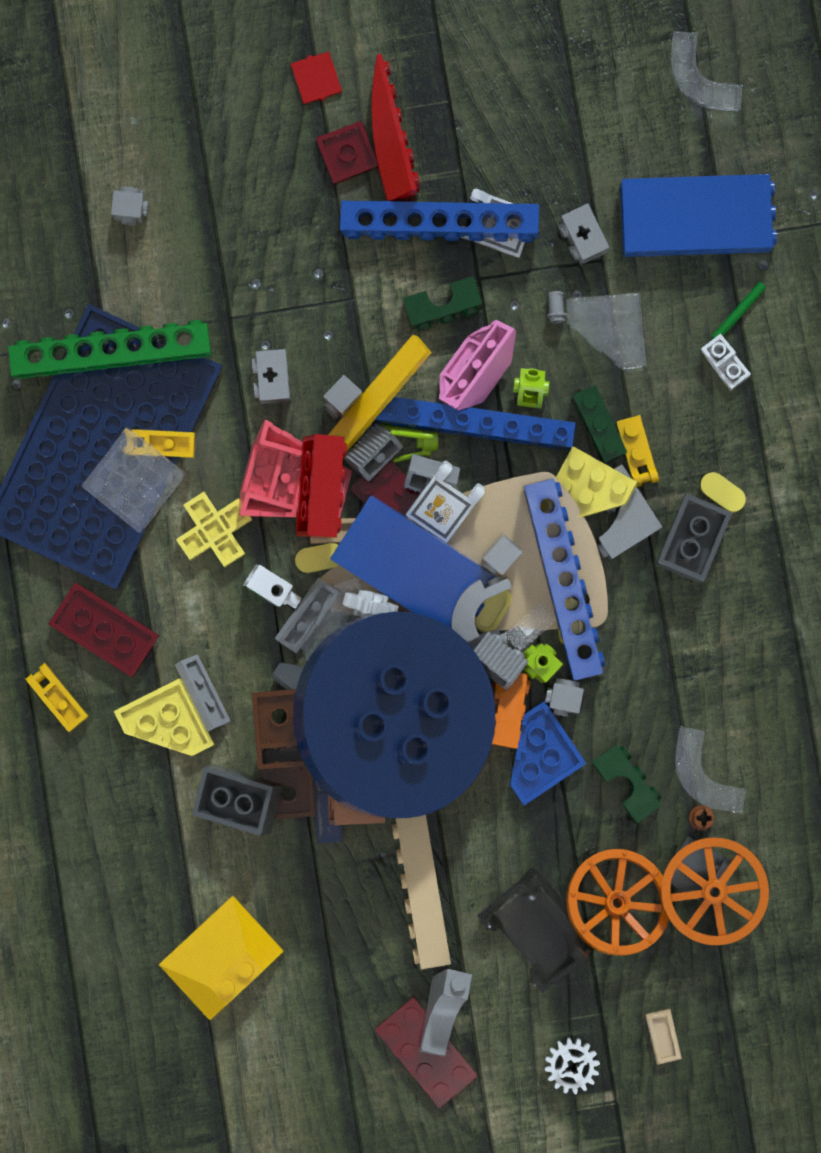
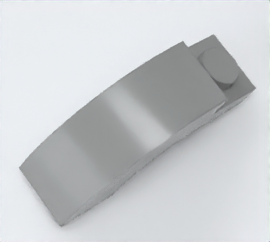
M498 575L488 580V586L484 587L479 578L471 583L459 596L452 614V629L466 642L479 637L475 626V614L479 606L486 599L512 587L508 577L502 579L501 575Z

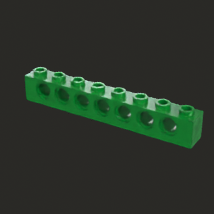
M193 320L184 326H178V323H167L163 325V328L153 329V326H142L138 328V331L129 332L128 329H117L113 331L114 334L104 335V332H91L89 337L79 338V335L73 334L64 336V340L54 341V338L47 337L39 339L38 343H30L28 340L14 342L15 345L8 346L11 376L14 379H24L212 357L209 326L207 323H203L202 320ZM182 335L191 336V341L186 346L178 344V339ZM157 338H165L166 345L163 348L157 349L153 346ZM132 341H140L141 348L138 351L133 352L129 350V345ZM109 343L117 345V349L113 354L104 353V348ZM84 346L92 348V352L88 357H81L79 354ZM59 349L67 350V355L63 360L55 359V353ZM35 352H41L42 359L38 363H31V355Z

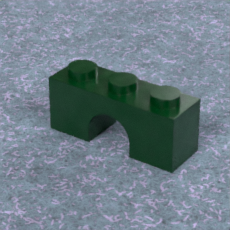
M474 276L450 283L452 299L444 306L434 305L429 300L427 291L404 297L403 305L411 330L417 329L418 332H422L432 328L431 324L440 321L441 324H447L455 321V317L464 314L465 317L478 314V310L482 309L483 303Z
M596 385L574 394L571 401L581 422L585 423L591 435L592 445L599 460L604 464H608L624 457L627 450Z
M615 744L594 759L591 764L606 783L616 776H623L629 780L631 793L621 804L634 822L639 823L662 806L658 801L661 799V796L653 786L649 788L643 781L647 778L638 766L634 768L629 762V759L632 757L625 747L621 746L619 748Z

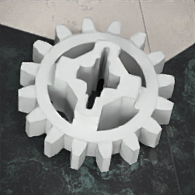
M359 590L358 594L345 593L343 601L344 606L354 609L353 614L360 617L397 612L399 607L387 602L388 596L367 590Z
M567 1038L565 1045L557 1041L559 1048L554 1049L550 1047L549 1049L553 1054L552 1057L545 1056V1060L550 1065L544 1067V1069L552 1073L547 1077L548 1080H556L554 1088L557 1089L562 1085L564 1093H567L569 1088H572L573 1093L577 1094L579 1087L586 1091L585 1084L587 1082L592 1085L595 1083L591 1078L592 1075H599L594 1066H598L600 1063L598 1060L592 1059L596 1056V1052H588L590 1045L586 1043L582 1047L579 1038H577L575 1044L571 1042L570 1038ZM568 1049H576L583 1052V1054L578 1056L570 1054ZM561 1055V1065L555 1069L556 1059ZM569 1060H572L573 1063L578 1062L575 1065L577 1070L573 1072L571 1069L566 1070L565 1068L568 1067L567 1062ZM587 1063H589L588 1072L585 1075V1077H583V1067L587 1065ZM566 1076L574 1078L576 1082H566L561 1078H564Z

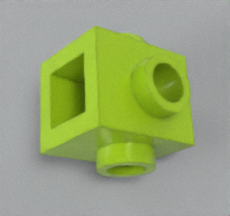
M521 368L520 378H515L513 392L518 393L517 406L542 408L543 396H548L549 381H545V371Z
M541 643L536 646L532 644L523 652L525 659L528 661L523 672L528 674V677L531 679L536 678L540 683H546L563 665L555 657L557 655L556 651L548 644L543 645Z

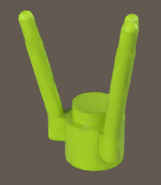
M380 424L389 430L391 435L416 438V447L421 448V451L394 458V463L409 460L412 454L431 456V451H437L438 449L437 431L416 430Z

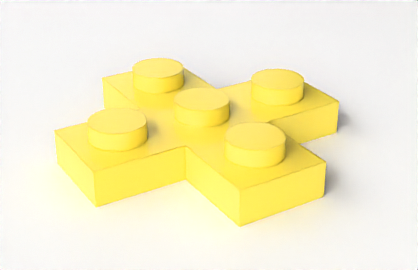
M202 492L183 505L197 525L176 539L190 561L209 548L213 549L224 568L245 555L232 533L252 521V518L250 516H239V498L218 512L205 492Z

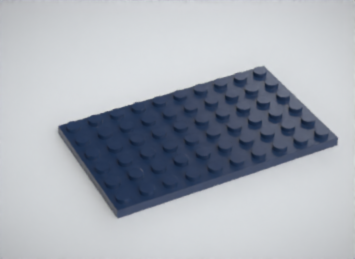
M88 304L74 334L79 335V338L89 337L91 332H104V335L114 334L113 331L117 329H128L129 332L138 331L139 327ZM162 337L157 338L153 346L157 349L163 348L166 345V339ZM138 340L132 341L129 345V350L133 352L141 348V342ZM114 343L107 344L104 348V353L113 354L117 349V345ZM84 346L80 350V356L88 357L92 352V348ZM67 350L65 351L61 360H63L66 357ZM203 357L54 375L0 487V536L118 590L180 457L125 454V447H128L126 429L193 432L223 369V365ZM138 437V447L144 448V438Z

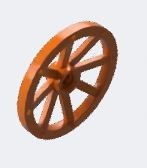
M712 837L694 841L675 854L665 870L661 894L667 916L682 934L702 944L725 945L744 938L760 923L768 905L769 885L763 866L750 850L735 841ZM712 847H722L737 852V855L720 879L716 877ZM704 848L709 880L706 881L681 861L694 851ZM745 858L753 867L758 881L726 886L731 875ZM676 868L703 889L671 894V881ZM713 887L720 890V894L716 897L710 894V890ZM760 888L759 903L754 914L727 896L730 893ZM704 898L705 900L687 924L678 916L672 903L674 901ZM723 902L749 921L740 929L726 934L721 903ZM711 904L714 906L718 936L706 935L693 930Z
M610 849L591 856L576 869L568 885L566 905L573 928L589 946L609 955L627 956L650 947L663 934L669 921L661 894L663 875L650 860L633 851ZM618 859L614 891L611 890L595 864L605 860ZM629 861L638 865L648 875L625 892L622 891L626 863ZM588 870L606 897L578 892L580 882ZM651 881L655 883L659 893L660 904L631 902L630 898ZM577 900L602 905L604 909L584 924L578 911ZM613 900L618 902V908L613 905ZM628 910L659 913L658 921L652 932L648 934ZM608 915H611L610 944L598 939L590 932L594 926ZM620 916L642 941L633 945L619 946Z

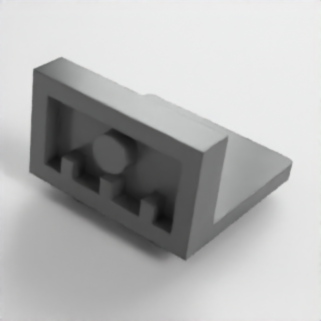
M687 837L680 850L696 840ZM704 848L694 851L681 861L706 881L709 880ZM712 850L716 877L720 879L732 860ZM676 868L671 885L683 892L703 889ZM713 887L710 890V894L716 896L719 889ZM697 898L700 902L705 900L704 898Z

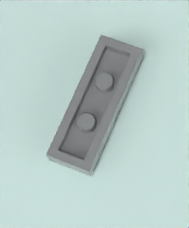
M318 577L275 639L297 654L340 592Z
M198 654L175 664L207 732L230 722L227 712Z

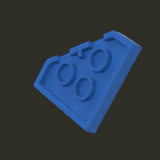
M545 701L524 714L521 724V735L518 749L516 750L510 786L523 805H526L587 764Z

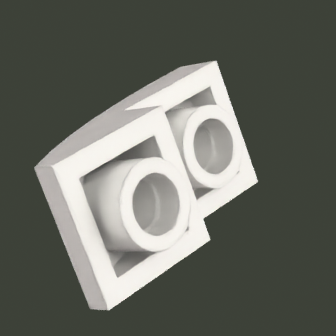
M721 334L701 348L710 365L730 391L750 377L751 373L737 358L736 352Z

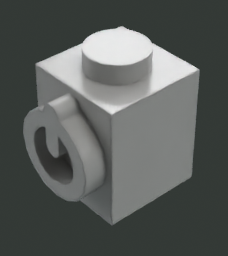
M120 187L119 191L114 190L111 209L113 220L122 221V224L129 226L143 223L144 216H148L149 201H146L143 190L134 187Z
M556 678L552 688H547L545 702L549 703V709H554L553 714L568 717V712L579 714L584 691L583 688H579V682Z

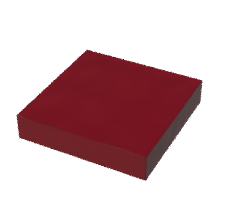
M362 121L316 138L333 185L379 167Z

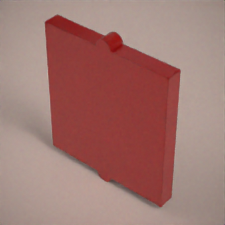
M329 51L313 57L308 55L306 59L291 63L304 105L320 99L324 101L326 97L342 93Z

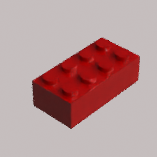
M313 434L302 439L296 522L297 537L337 538V533L341 531L342 521L339 518V508L343 506V493H340L341 483L345 480V469L342 468V462L347 454V444L344 443V437Z

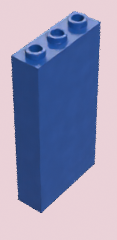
M770 174L622 179L620 183L623 257L770 252L773 245L777 244V231L772 229V221L776 219V208L771 206V196L775 194L774 181L770 182Z
M372 494L330 558L409 611L431 617L451 629L454 606L462 592L479 578L484 587L488 586L487 581L496 577L492 572ZM482 603L479 606L475 614L476 617L479 615L485 604Z

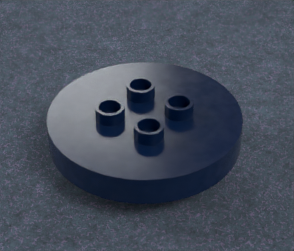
M387 612L373 614L348 622L336 629L318 645L309 657L302 670L294 697V733L299 752L309 773L317 784L334 800L351 810L369 816L381 818L419 817L437 811L453 802L466 791L480 773L488 757L494 737V695L481 660L472 647L453 629L431 617L416 613Z

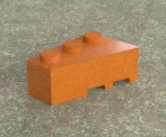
M520 673L508 690L492 681L495 702V729L492 745L518 749L521 735V720H523L525 714L524 698L525 695H528L530 680H527L528 674Z

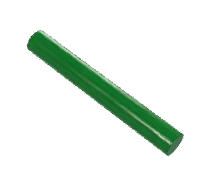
M758 282L713 333L711 338L714 339L719 334L724 337L764 292L766 286Z

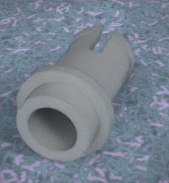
M561 291L548 293L549 314L547 318L550 319L551 324L564 323V318L567 317V314L564 313V293Z

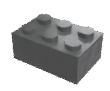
M686 493L680 502L655 565L699 584L703 583L732 512Z
M218 765L204 766L192 815L259 836L271 834L283 785Z

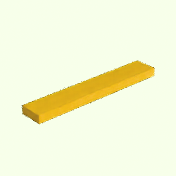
M412 335L328 434L344 437V443L347 444V452L432 353L418 336Z

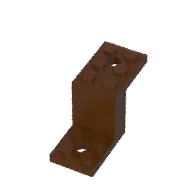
M296 689L252 693L258 770L262 771V779L281 784L283 788L290 785L296 790V795L292 800H285L281 794L275 819L316 816L313 777L302 760L294 733L293 705ZM277 709H283L287 714V719L282 724H277L272 719V714Z

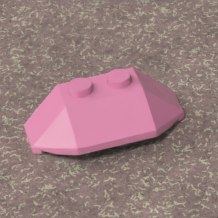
M495 320L491 322V325L482 327L468 335L440 373V401L457 410L483 403L512 363L516 330Z

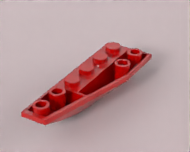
M378 54L376 56L372 89V129L375 155L379 166L378 170L386 201L413 202L416 201V193L420 192L419 177L417 172L412 173V169H414L413 153L411 148H406L408 140L406 132L402 131L400 122H403L399 107L396 108L394 99L397 98L394 84H389L388 76L391 75L388 60L383 61L382 54Z

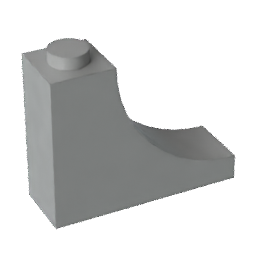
M622 464L615 468V470L630 477ZM637 487L627 505L618 508L616 518L609 530L597 539L599 553L603 558L608 557L610 561L662 528V525Z
M446 969L432 977L419 1047L420 1052L442 1057L446 1055L453 1024L461 1006L468 1000L472 974Z

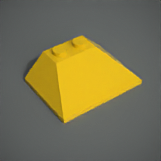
M232 896L169 954L159 966L200 1011L211 1020L284 950L240 902Z

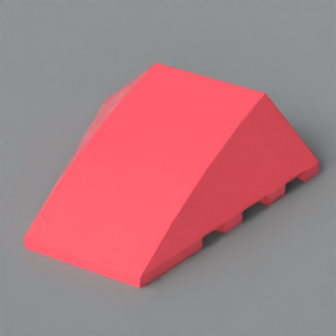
M266 419L256 436L250 452L240 490L239 516L297 517L302 442L288 432L274 426L273 423ZM342 465V468L345 469V480L341 483L340 493H343L344 505L352 470ZM343 506L342 508H339V518L341 516Z

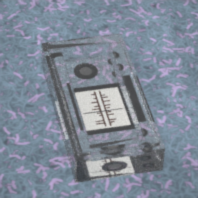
M539 601L505 632L506 638L517 650L522 652L557 619Z

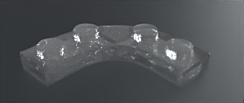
M673 31L670 67L673 79L680 91L689 100L702 107L740 112L743 85L717 83L704 77L696 63L698 33Z
M679 727L675 749V769L684 790L694 800L706 807L743 814L746 789L721 785L713 782L705 775L701 766V752L705 731Z

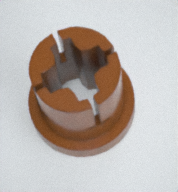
M696 806L689 813V822L696 830H707L713 825L714 814L707 806ZM702 811H704V815L709 817L708 821H704L703 825H701V821L695 819V817L702 814Z

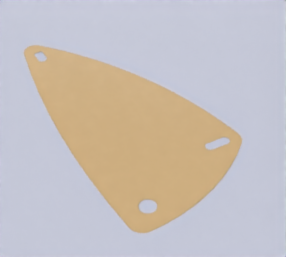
M549 472L518 476L485 485L484 495L475 504L447 542V544L484 568L486 567L484 566L483 554L502 533L522 550L521 555L501 575L502 579L508 577L512 585L508 589L512 596V602L495 630H512V628L519 630L516 626L537 630L558 629L523 490V485L553 478L555 483L559 482L563 497H559L561 507L565 506L569 521H566L565 525L567 532L572 531L575 542V545L571 546L573 556L578 555L581 570H577L579 580L584 579L587 594L590 598L589 603L593 613V618L589 619L591 627L603 624L607 618L608 598L606 579L595 539L585 517L578 518L581 510L561 482ZM472 490L464 492L462 494L468 497ZM550 499L549 508L543 513H549L553 509V502ZM556 523L549 524L546 529L547 535L549 537L557 536L559 526ZM561 547L556 548L552 554L555 561H562L565 558V550ZM340 565L330 569L320 578L331 587L337 588L340 591V595L328 610L354 615V609L343 605L345 593L358 594L359 590H367L385 595ZM569 572L561 573L559 583L563 586L568 585L572 579Z

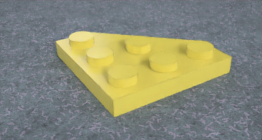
M572 447L556 476L581 510L578 518L627 505L639 483L576 447ZM544 499L540 505V509L543 512L549 508V499Z
M181 678L114 711L124 733L190 756H194L215 745Z

